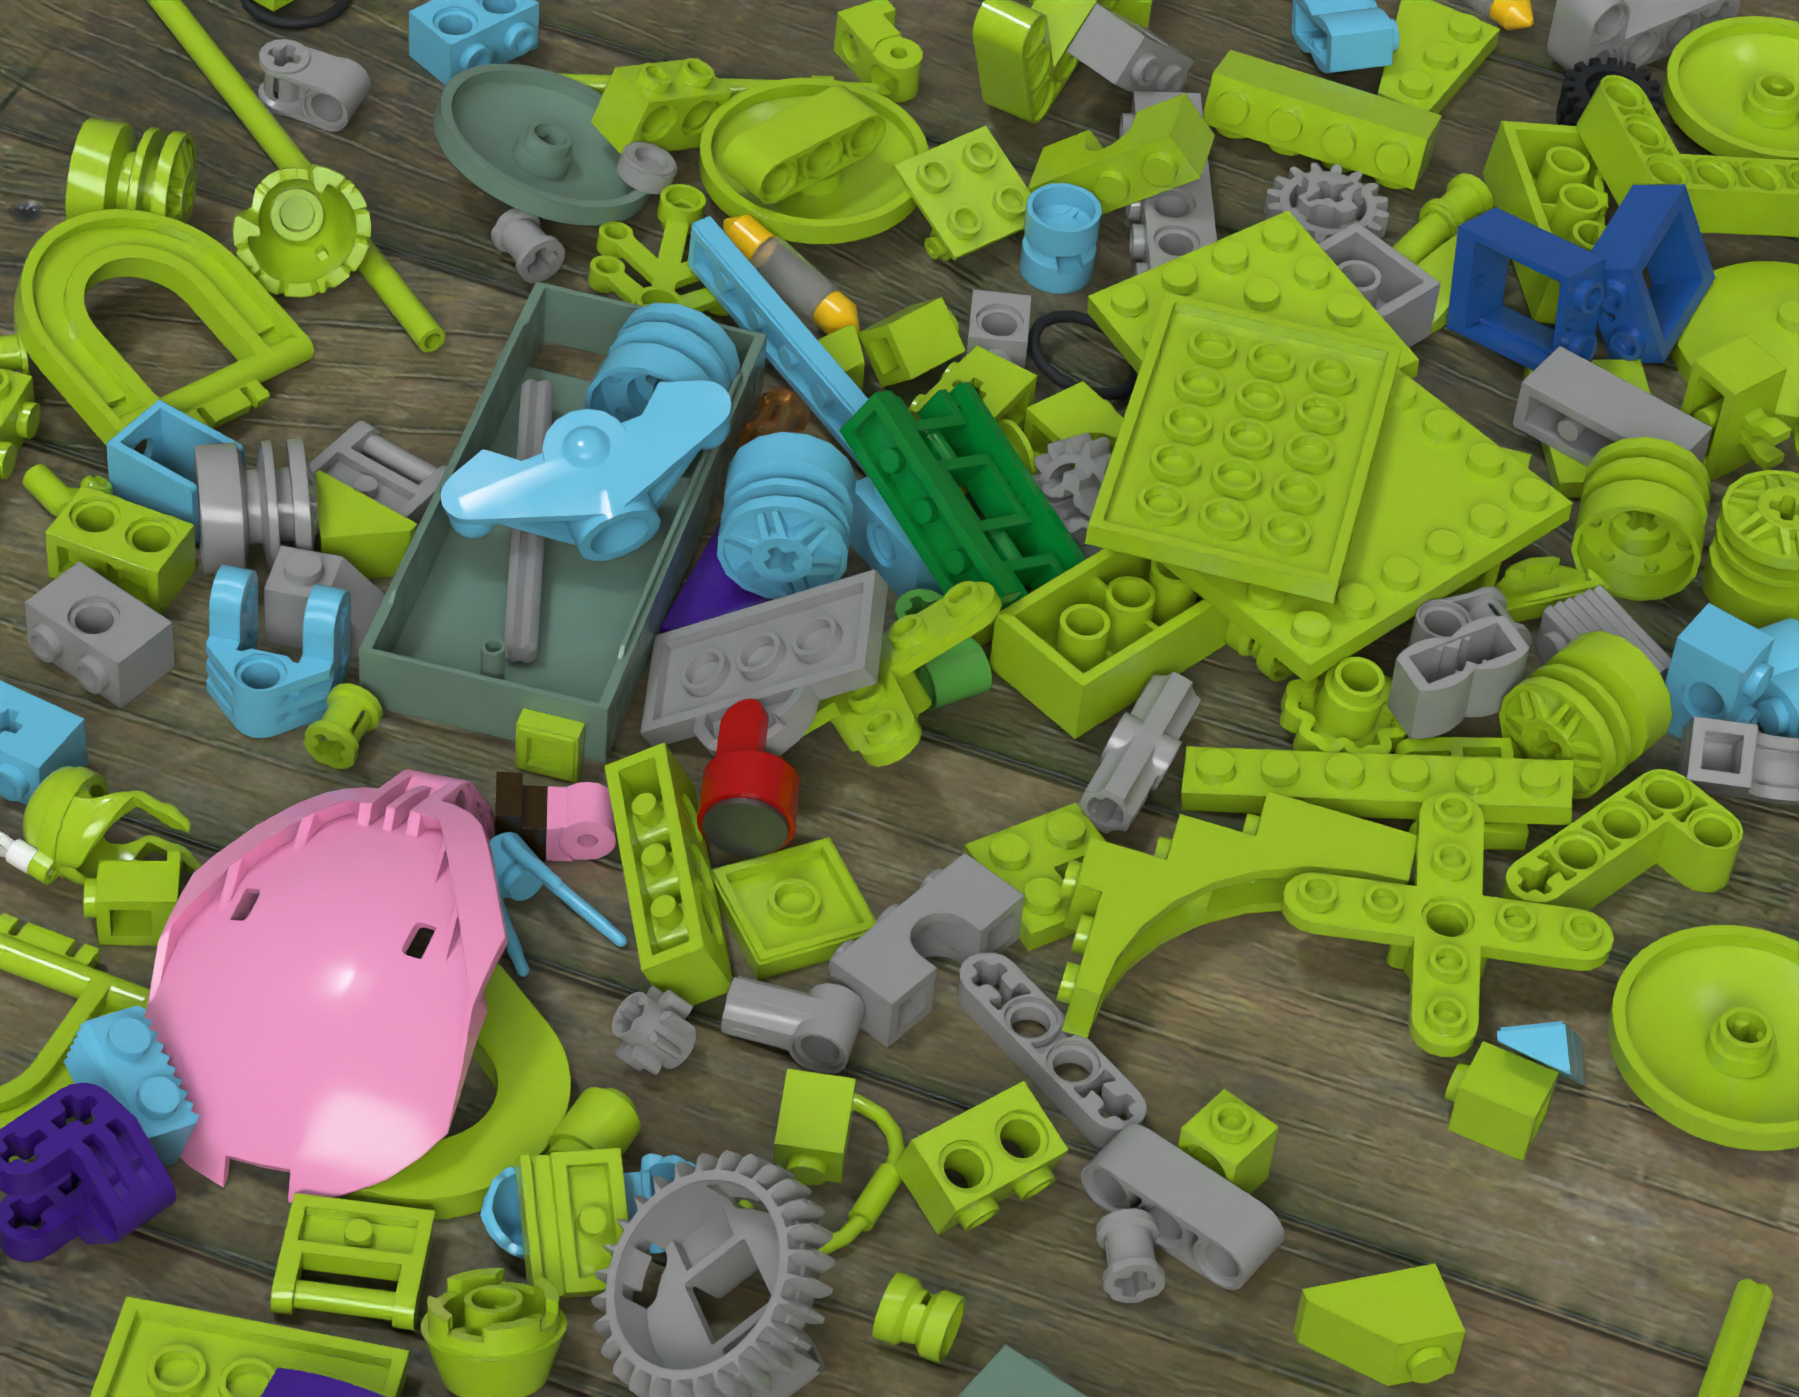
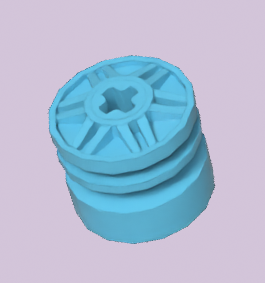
M652 303L636 309L621 326L617 338L610 346L608 356L600 364L589 384L585 409L604 411L617 418L620 423L642 415L658 382L706 380L716 382L729 392L735 375L739 374L740 369L735 344L720 325L702 312L677 303Z
M779 432L759 436L740 447L728 465L724 508L722 509L721 526L718 535L717 557L726 575L743 589L770 599H778L839 580L847 569L857 478L849 459L832 444L811 435Z

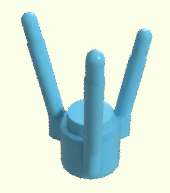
M501 833L489 841L492 848L509 940L506 949L519 976H527L530 970L503 899L505 897L516 901L529 899L540 890L542 885L547 887L616 946L624 947L627 944V937L562 882L561 878L553 873L536 856L517 833Z

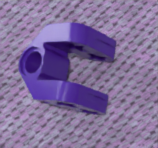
M85 1082L68 1085L0 1129V1190L8 1194L0 1202V1249L13 1260L23 1262L39 1261L51 1255L77 1236L86 1244L117 1243L176 1202L175 1187L137 1118L110 1093L98 1085ZM71 1117L76 1119L69 1124L66 1123V1120ZM92 1117V1123L87 1125L82 1123ZM17 1155L20 1158L9 1163V1158ZM33 1156L35 1157V1161L29 1164L24 1161ZM78 1183V1188L72 1191V1185ZM24 1221L27 1224L16 1229V1223ZM41 1221V1228L33 1230L30 1227Z

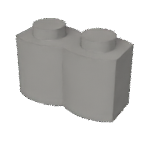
M1507 616L1480 618L1461 627L1452 637H1434L1416 642L1403 650L1396 658L1388 708L1407 735L1413 739L1431 738L1444 734L1459 725L1465 717H1484L1500 712L1504 696L1523 681L1529 646Z

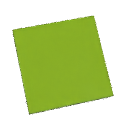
M830 837L711 869L719 909L757 980L831 960L836 950L848 940L856 941L876 923V919Z

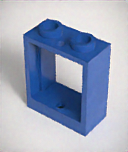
M1632 185L1591 250L1592 253L1606 259L1603 277L1604 297L1599 306L1597 322L1610 359H1624L1627 361L1641 359L1642 363H1664L1714 281L1715 275L1686 185ZM1646 266L1653 284L1649 291L1642 274Z
M1495 207L1458 226L1446 328L1533 371L1559 346L1592 362V357L1597 348V337L1595 335L1599 306L1604 297L1603 277L1606 259ZM1509 258L1561 283L1554 330L1503 305Z

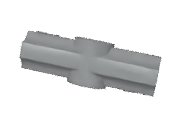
M1176 672L1163 676L1154 674L1137 699L1131 714L1126 711L1119 721L1098 761L1101 765L1078 803V806L1084 811L1097 830L1105 834L1115 830L1126 832L1143 807L1149 791L1155 793L1182 744L1179 739L1201 702V699L1193 689V682Z

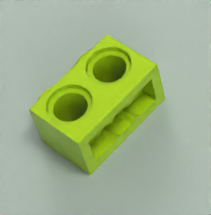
M699 58L615 67L591 123L620 154H622L626 145L634 142L651 143L663 148L667 152L700 148L701 134L707 120L722 103L730 98L732 92L715 76L714 70Z
M84 485L81 486L45 532L48 576L50 578H58L80 561L161 615L197 569L194 524Z
M1022 1081L912 1139L893 1166L934 1231L939 1235L958 1224H961L965 1231H970L980 1226L1000 1211L1001 1208L997 1204L998 1202L1015 1193L1021 1201L1037 1195L1056 1180L1052 1170L1069 1150L1025 1081ZM1001 1139L1012 1141L1018 1145L1023 1152L1024 1158L1014 1157L1009 1154L1002 1146ZM944 1169L959 1172L966 1179L969 1188H960L951 1183Z

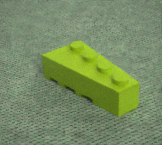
M1501 121L1482 172L1485 183L1492 193L1494 208H1499L1591 252L1607 227L1605 225V214L1608 209V193L1604 192V178L1581 139L1577 127ZM1512 260L1532 319L1539 323L1555 325L1561 283Z

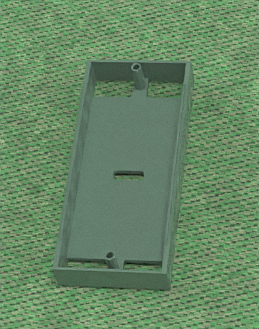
M536 281L359 648V686L372 693L384 710L516 741V722L523 708L585 723L584 758L606 763L652 654L655 635L660 634V627L671 609L727 476L728 465L737 452L763 390L767 334L717 323L735 344L740 362L739 374L735 375L728 392L732 404L730 431L724 443L714 449H701L658 508L657 513L661 519L659 530L648 542L624 556L605 561H591L582 557L576 545L545 537L537 657L530 663H524L520 660L512 663L505 658L504 643L511 527L495 524L492 532L483 538L469 539L460 536L451 526L449 517L443 510L440 496L442 487L452 474L482 449L516 459L521 385L526 380L532 378L539 382L546 379L553 385L552 425L557 419L569 412L585 409L587 389L591 381L531 368L542 343L550 342L608 356L610 346L617 338L623 323L636 309L644 307Z

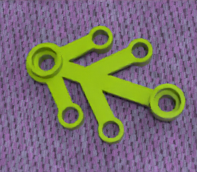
M672 184L662 189L657 217L664 229L658 258L633 236V230L628 225L617 221L603 223L599 227L596 249L602 255L593 258L590 262L589 286L601 293L615 292L624 302L647 306L652 303H677L700 312L707 310L715 315L728 316V312L707 288L684 295H679L675 292V289L700 281L687 266L688 261L681 262L687 235L691 234L693 222L703 219L706 204L704 194L697 188L685 184ZM624 258L652 286L643 288L625 273V265L620 259Z

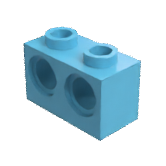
M432 0L409 11V56L445 86L455 75L466 69L486 64H505L538 48L539 3L536 0Z

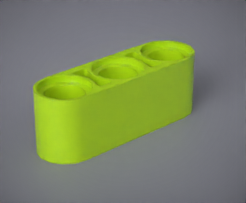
M833 86L738 134L728 144L723 153L722 168L760 201L771 205L871 154L885 136L886 120L845 86Z

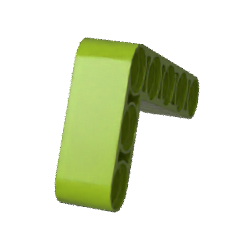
M984 0L973 26V42L984 103L1032 124L1039 123L1080 62V60L1068 53L1067 50L1097 3L1112 11L1119 0H1035L1031 8L1012 0Z
M1607 75L1600 81L1580 116L1576 127L1618 206H1620L1632 185L1685 184L1701 233L1799 237V160L1679 154L1640 86L1618 75Z

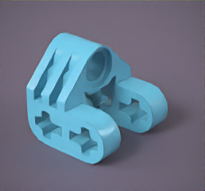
M227 564L221 565L215 576L209 601V637L205 643V651L208 655L206 672L209 675L206 680L207 692L233 726L242 734L252 738L276 736L320 720L327 710L326 699L333 687L345 682L351 651V595L349 590L322 584L314 585L307 601L303 619V655L299 663L292 662L285 655L256 650L259 631L257 572Z

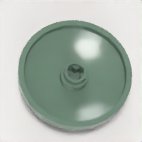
M486 64L472 67L455 75L443 89L435 110L433 123L438 143L448 159L465 177L496 199L518 210L547 220L573 225L597 226L609 221L621 222L635 216L645 207L651 196L649 193L641 192L629 186L618 175L616 167L621 154L591 123L602 97V94L594 89L548 70L518 64Z

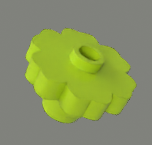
M1363 657L1345 658L1308 683L1301 678L1288 682L1281 699L1282 712L1279 722L1285 730L1296 734L1293 741L1294 750L1390 754V752H1395L1397 744L1407 736L1405 730L1388 708L1392 679L1384 675L1378 665Z

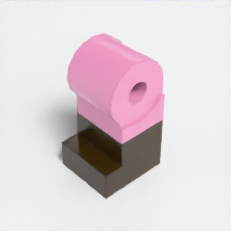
M497 772L495 836L507 832L517 833L541 861L599 859L608 855L616 844V827L609 789L593 782H579L568 787L523 785V773Z

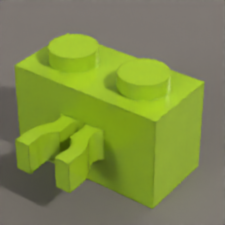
M1746 334L1693 361L1681 411L1712 427L1703 462L1711 482L1751 461H1754L1763 470H1769L1783 462L1785 454L1776 448L1775 445L1790 438L1792 431L1780 419L1774 418L1787 368Z

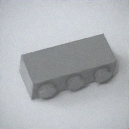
M1561 346L1522 381L1512 424L1515 428L1585 466H1588V462L1601 448L1624 438L1646 436L1672 441L1692 452L1703 464L1712 432L1711 426Z

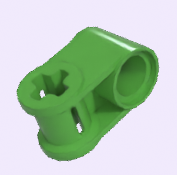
M910 590L902 594L897 600L894 618L897 621L906 615L917 614L944 597L932 590ZM972 637L967 638L914 670L915 675L932 700L931 706L927 709L929 711L990 690L992 685V674L987 656L981 645Z

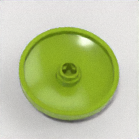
M1764 16L1734 17L1703 25L1686 35L1672 51L1663 83L1665 104L1680 129L1690 139L1716 156L1799 160V22Z
M788 78L758 84L745 89L726 100L712 113L701 134L699 172L707 193L715 204L728 216L751 215L776 236L777 239L806 244H837L857 241L882 233L900 223L913 212L917 204L894 171L893 166L929 150L926 138L915 120L899 105L881 94L859 85L838 80ZM833 86H845L886 120L885 136L871 154L771 205L760 201L722 168L723 153L728 144L738 134Z
M1755 261L1713 271L1715 275L1714 281L1671 350L1676 368L1688 384L1695 359L1745 334L1748 335L1787 368L1774 418L1780 419L1792 429L1791 434H1793L1794 428L1799 425V264Z
M1707 925L1680 930L1666 935L1641 950L1627 965L1617 983L1607 1026L1612 1056L1618 1070L1632 1091L1657 1115L1677 1128L1706 1141L1727 1147L1756 1151L1798 1148L1799 942L1781 934L1753 927Z

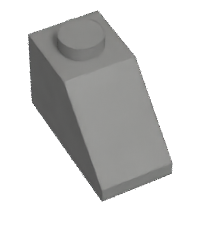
M281 545L264 587L266 643L303 649L302 631L307 601L314 585L322 584L346 589L350 592V658L359 660V648L385 594L343 556Z

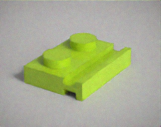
M621 1148L551 1152L549 1155L530 1156V1154L519 1155L514 1160L527 1285L534 1287V1282L538 1276L549 1280L557 1288L560 1298L597 1296L605 1292L606 1283L597 1279L594 1272L609 1268L612 1256L605 1251L603 1245H617L624 1230L618 1225L616 1219L624 1218L628 1220Z

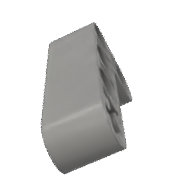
M1557 0L1547 43V53L1566 71L1569 69L1574 70V65L1580 61L1588 66L1589 59L1599 57L1601 64H1607L1608 57L1618 58L1617 65L1622 67L1629 61L1636 64V70L1671 55L1676 45L1695 29L1714 21L1736 17L1740 10L1741 0Z

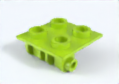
M986 126L893 166L901 182L932 227L930 237L925 239L924 244L927 254L934 260L938 258L943 261L956 260L1024 230L1026 204L1031 193Z

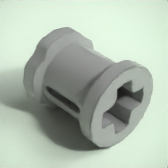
M513 208L499 217L491 231L492 243L498 251L509 253L515 260L516 270L524 281L536 283V281L542 282L547 280L563 264L565 248L557 238L546 235L543 232L537 216Z
M1131 1208L1113 1211L1102 1217L1096 1224L1095 1234L1096 1241L1105 1250L1107 1269L1103 1272L1102 1276L1103 1290L1114 1301L1123 1303H1138L1147 1298L1157 1296L1165 1288L1166 1275L1164 1269L1157 1263L1154 1243L1159 1235L1158 1222L1155 1216L1145 1210Z

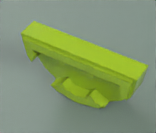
M1549 556L1527 558L1510 565L1506 569L1504 577L1496 584L1495 588H1498L1506 598V610L1516 623L1542 617L1544 610L1549 605L1554 607L1559 601L1564 603L1569 596L1574 599L1579 592L1584 594L1589 588L1594 590L1599 584L1608 592H1610V587L1591 569L1588 568L1587 573L1584 574L1575 568L1559 565L1560 558Z

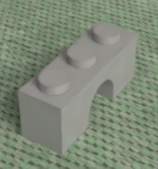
M1694 716L1682 727L1677 773L1686 777L1687 780H1690L1706 794L1799 807V738L1758 732V725Z
M963 853L944 870L938 868L932 871L922 882L919 890L902 904H892L886 908L879 916L875 925L856 941L848 940L844 942L830 960L828 966L830 973L829 983L847 987L860 996L866 1008L860 1028L888 1048L932 1011L937 967L924 958L941 956L962 964L968 957L980 952L1001 954L1019 939L1025 895L966 853Z

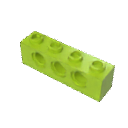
M665 742L607 764L604 767L641 971L652 986L663 993L671 990L694 1006L728 993L733 977L706 840L697 826L698 800L695 786Z

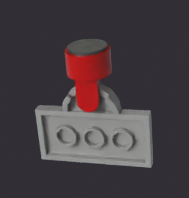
M876 569L655 635L640 734L652 747L663 742L667 745L697 736L715 757L706 765L703 771L697 812V826L703 837L717 848L739 856H762L782 849L794 837L801 781L796 770L784 760V753L801 739L814 721L820 700L877 684L888 584Z

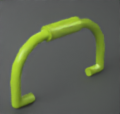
M855 1093L854 1111L859 1112L877 1124L886 1137L889 1154L886 1163L878 1166L847 1216L849 1221L839 1231L832 1233L833 1238L826 1245L818 1249L825 1254L832 1253L849 1245L862 1231L872 1230L902 1182V1178L893 1166L905 1150L901 1128L886 1109ZM740 1200L738 1203L745 1208L755 1209L753 1204L747 1200Z

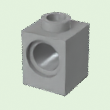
M973 289L966 355L978 345L1025 369L1032 295Z

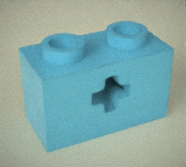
M0 680V796L9 801H18L27 805L37 786L49 774L60 767H85L88 764L85 719Z

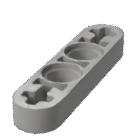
M980 952L971 955L962 963L957 985V1001L962 1009L1088 1141L1103 1149L1125 1126L1129 1124L1145 1125L1147 1107L1142 1094L1088 1038L1061 1031L1065 1015L1013 961L998 953ZM981 982L983 985L978 987L976 983ZM996 984H998V985L1000 986V988H999V993H998V991L993 987V986L996 985ZM1021 1020H1034L1042 1024L1047 1032L1036 1038H1028L1015 1032L1012 1025ZM1064 1063H1074L1085 1068L1090 1076L1081 1081L1070 1082L1059 1077L1053 1069ZM1103 1109L1110 1115V1117L1106 1119L1102 1117ZM1125 1115L1127 1117L1126 1121H1122L1119 1116Z

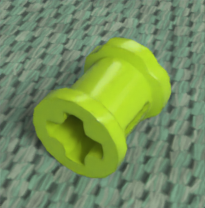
M341 683L332 688L326 699V712L319 721H315L308 726L304 733L305 740L303 742L307 752L317 762L328 765L333 769H347L353 766L358 758L361 739L366 732L374 730L383 717L382 706L372 693L358 685Z

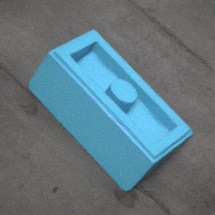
M1564 1022L1501 1027V1031H1497L1498 1042L1512 1052L1559 1072V1075L1584 1086L1586 1084L1581 1037Z

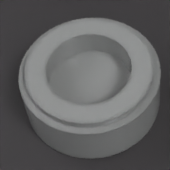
M634 142L625 146L616 169L620 178L634 189L649 194H660L663 188L672 185L678 167L673 157L663 148L647 142Z

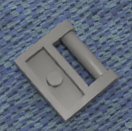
M364 420L355 423L309 463L314 474L321 470L417 524L421 522L447 468V465L437 468L382 438L381 431Z

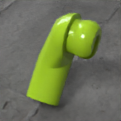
M37 464L31 467L24 475L22 481L23 486L55 517H58L82 485L110 495L114 494L112 484L107 479L98 475L94 478L91 475L84 477L80 483V488L66 486L44 464Z

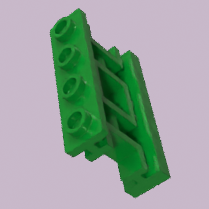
M970 382L958 383L950 393L947 389L938 390L917 412L921 420H915L901 397L894 396L891 390L875 392L839 430L944 594L961 582H987L995 588L1001 598V611L1028 595L1024 586H1030L1034 591L1086 560V557ZM959 487H966L985 516V520L979 519Z

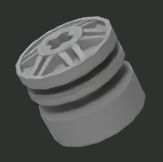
M302 438L285 440L286 467L274 468L271 440L260 441L256 469L244 470L236 442L194 445L195 484L198 488L200 550L203 575L217 574V571L223 564L246 568L249 544L262 543L269 570L272 569L279 552L280 542L291 541L293 548L313 551L319 530L315 474L312 472L306 457Z

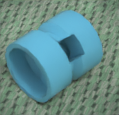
M1052 183L1039 187L1030 194L1026 204L1025 235L1022 240L1019 262L1021 275L1028 284L1041 291L1053 294H1066L1081 290L1090 283L1094 273L1097 252L1096 241L1099 236L1102 215L1100 202L1093 193L1080 186L1068 183Z

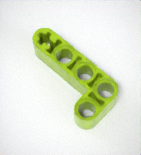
M1654 769L1644 773L1514 862L1507 869L1500 898L1589 911L1655 864L1659 865L1691 890L1703 893L1716 892L1723 889L1730 880L1741 844L1743 828L1741 822L1730 811L1690 780H1687L1683 775L1667 769Z

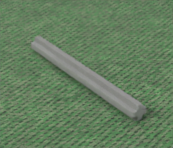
M530 378L521 385L517 460L522 461L543 453L542 446L545 434L552 426L554 387L546 379L538 382ZM511 528L504 629L505 658L512 663L519 660L524 663H530L537 657L545 537Z

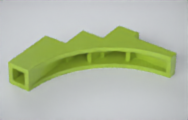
M1267 791L1260 816L1247 813L1241 832L1179 814L1172 839L1159 836L1154 855L1090 837L1083 863L1069 860L1059 898L1071 901L1064 924L1065 928L1076 931L1070 952L1083 956L1080 965L1067 961L1056 1001L1069 1004L1061 1031L1088 1038L1102 1003L1130 968L1161 944L1204 924L1242 914L1282 911L1281 900L1285 886L1294 876L1305 872H1319L1407 885L1416 850V834Z

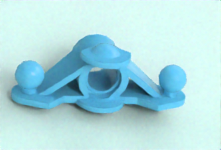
M712 381L658 382L642 415L620 423L617 418L600 410L582 409L569 412L557 419L546 432L542 446L543 453L520 461L482 449L444 483L440 495L443 510L449 517V522L460 536L469 539L483 538L492 532L495 524H500L576 545L582 557L591 561H605L624 556L640 548L659 530L661 519L657 510L699 450L714 449L725 442L731 426L732 404L730 395L723 386Z

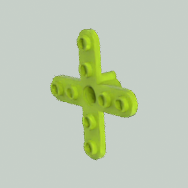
M961 582L952 587L945 594L944 598L919 613L906 615L898 619L882 635L877 684L820 700L814 721L803 736L830 721L849 750L853 752L858 751L864 761L870 766L881 767L890 765L909 754L918 744L922 735L921 726L917 720L919 714L927 710L932 704V700L918 680L914 670L978 633L997 617L1002 603L995 588L987 582Z
M1438 792L1430 795L1422 803L1417 820L1414 886L1319 872H1305L1294 876L1286 884L1281 900L1283 915L1290 924L1301 931L1311 934L1389 944L1386 963L1392 968L1404 969L1405 974L1410 979L1408 1023L1410 1036L1418 1047L1429 1054L1439 1057L1458 1056L1465 1053L1474 1043L1479 1025L1480 978L1484 974L1488 958L1575 971H1590L1601 967L1608 960L1614 941L1610 926L1604 919L1593 912L1577 908L1482 895L1485 824L1483 811L1474 800L1456 792Z

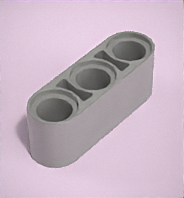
M1129 1124L1125 1126L1081 1172V1183L1085 1192L1101 1209L1107 1213L1131 1208L1149 1212L1155 1216L1159 1228L1158 1239L1154 1244L1224 1289L1236 1290L1241 1288L1284 1241V1229L1281 1222L1266 1205L1142 1125Z

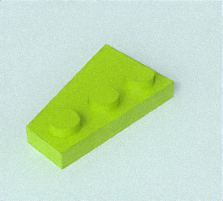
M1401 0L1396 18L1399 30V47L1396 52H1393L1392 65L1384 66L1378 96L1439 114L1495 49L1500 28L1485 23L1473 15L1464 14L1433 0Z

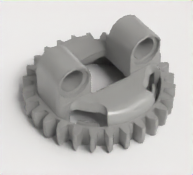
M725 1150L719 1159L713 1155L701 1153L697 1158L696 1167L685 1162L676 1163L673 1182L662 1176H654L655 1194L649 1200L641 1195H634L633 1198L638 1211L631 1221L624 1218L616 1219L624 1232L617 1245H603L605 1251L612 1256L609 1268L594 1272L597 1279L606 1283V1291L593 1297L591 1302L594 1307L606 1314L594 1323L593 1329L601 1337L607 1339L601 1346L600 1353L608 1361L614 1363L612 1374L618 1377L620 1381L629 1385V1390L634 1392L636 1396L790 1397L825 1371V1365L819 1350L803 1328L806 1323L823 1324L825 1319L823 1315L812 1308L814 1298L820 1299L832 1295L833 1288L818 1280L820 1273L835 1266L834 1258L818 1250L833 1238V1234L817 1224L825 1214L823 1207L808 1200L812 1190L799 1181L794 1180V1174L779 1165L775 1166L767 1160L750 1153L743 1157L738 1153ZM735 1197L750 1198L756 1201L761 1200L769 1212L745 1208L736 1203ZM651 1243H654L665 1249L667 1264L659 1283L657 1297L653 1304L646 1309L632 1300L634 1290L642 1291L646 1271L652 1259L646 1252ZM759 1270L771 1294L769 1302L716 1342L693 1292L694 1286L721 1299Z

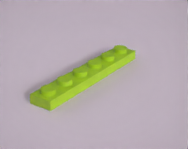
M1186 746L1181 790L1182 811L1260 814L1267 791L1355 817L1418 820L1422 803L1430 795L1438 792H1456L1466 795L1478 804L1483 811L1485 822L1570 825L1572 823L1574 760Z

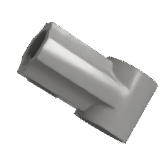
M738 976L733 978L727 994L725 1009L722 1015L721 1033L787 1049L796 1063L803 1068L815 1073L830 1075L845 1069L865 1016L866 1008L865 1003L858 994L839 984H819L813 987L809 993Z

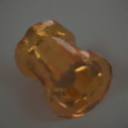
M773 388L771 391L762 394L757 405L758 415L754 421L747 423L743 427L738 439L739 446L742 447L759 436L779 432L798 433L803 431L808 425L811 416L809 407L801 400L799 395L787 389ZM777 405L782 406L779 412L774 411Z

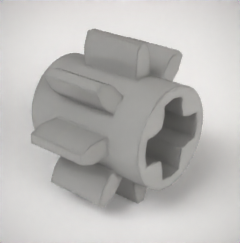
M654 986L649 988L647 994L635 992L629 995L619 1005L612 1020L613 1034L624 1041L618 1047L615 1055L636 1070L641 1071L644 1068L653 1075H657L661 1067L673 1069L679 1066L689 1056L696 1041L695 1026L684 1020L690 1014L693 1006L671 990L663 993Z

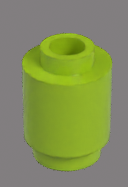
M590 1087L585 1089L547 1141L549 1143V1150L546 1155H549L551 1152L621 1148L622 1157L641 1129V1122L633 1102L624 1093L614 1088Z

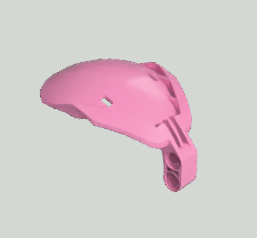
M406 769L380 788H347L322 793L299 802L259 823L216 853L193 873L181 893L158 941L147 1010L144 1017L152 1021L149 1029L158 1032L155 1041L164 1044L161 1052L170 1056L167 1064L176 1068L173 1076L182 1079L179 1088L188 1091L185 1100L194 1103L191 1112L200 1115L180 1155V1158L189 1167L224 1188L229 1175L230 1159L262 1168L289 1172L288 1203H292L294 1193L339 1198L386 1181L419 1160L448 1134L473 1051L488 1012L485 989L509 942L498 878L489 842L494 837V813L473 783L467 780ZM420 928H428L435 932L422 958L408 956L406 954L418 930Z

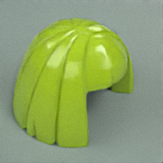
M310 164L306 169L293 167L276 170L269 173L257 185L251 208L234 215L233 240L234 246L237 247L236 254L243 265L268 292L276 295L284 293L285 297L298 298L314 296L317 292L324 293L327 288L336 287L349 278L350 271H356L364 260L369 247L366 239L371 237V220L369 210L366 209L367 204L355 184L351 180H347L344 174L330 167Z

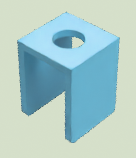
M158 400L106 443L109 482L113 486V495L194 524L195 544L200 541L198 488L195 485L194 445L234 443L236 441ZM146 438L147 445L142 455L134 449L139 442ZM236 442L245 470L244 448L240 443Z

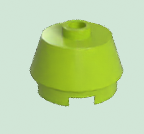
M504 1268L476 1269L447 1278L446 1293L438 1298L428 1296V1312L421 1322L422 1335L444 1386L459 1397H526L535 1393L543 1387L548 1379L567 1328L566 1316L560 1309L559 1292L549 1280L538 1276L534 1282V1287L524 1283L505 1282Z

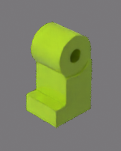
M872 0L837 12L833 51L862 82L879 83V94L894 103L907 102L915 98L919 91L923 51L914 41L903 38L901 33L894 27L896 9L888 0Z

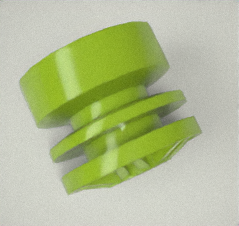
M90 117L81 127L71 156L66 188V220L80 214L98 210L130 209L160 214L188 224L194 207L197 185L196 148L193 136L186 132L173 131L166 139L165 133L160 128L150 127L145 131L138 148H136L135 134L131 125Z
M1648 436L1624 438L1601 448L1588 462L1571 546L1576 569L1584 574L1587 573L1588 568L1591 569L1609 585L1611 596L1628 600H1659L1682 591L1697 574L1705 536L1704 527L1712 493L1708 471L1692 452L1672 441Z
M1763 470L1746 474L1728 487L1722 500L1719 517L1714 528L1715 536L1709 547L1701 575L1704 594L1712 605L1757 629L1788 618L1799 621V474L1780 470Z
M1601 630L1581 633L1544 665L1540 666L1507 693L1503 698L1499 712L1502 737L1511 738L1515 758L1574 760L1572 800L1590 798L1623 771L1628 764L1632 763L1667 734L1673 716L1670 693L1658 669L1640 649L1620 636Z

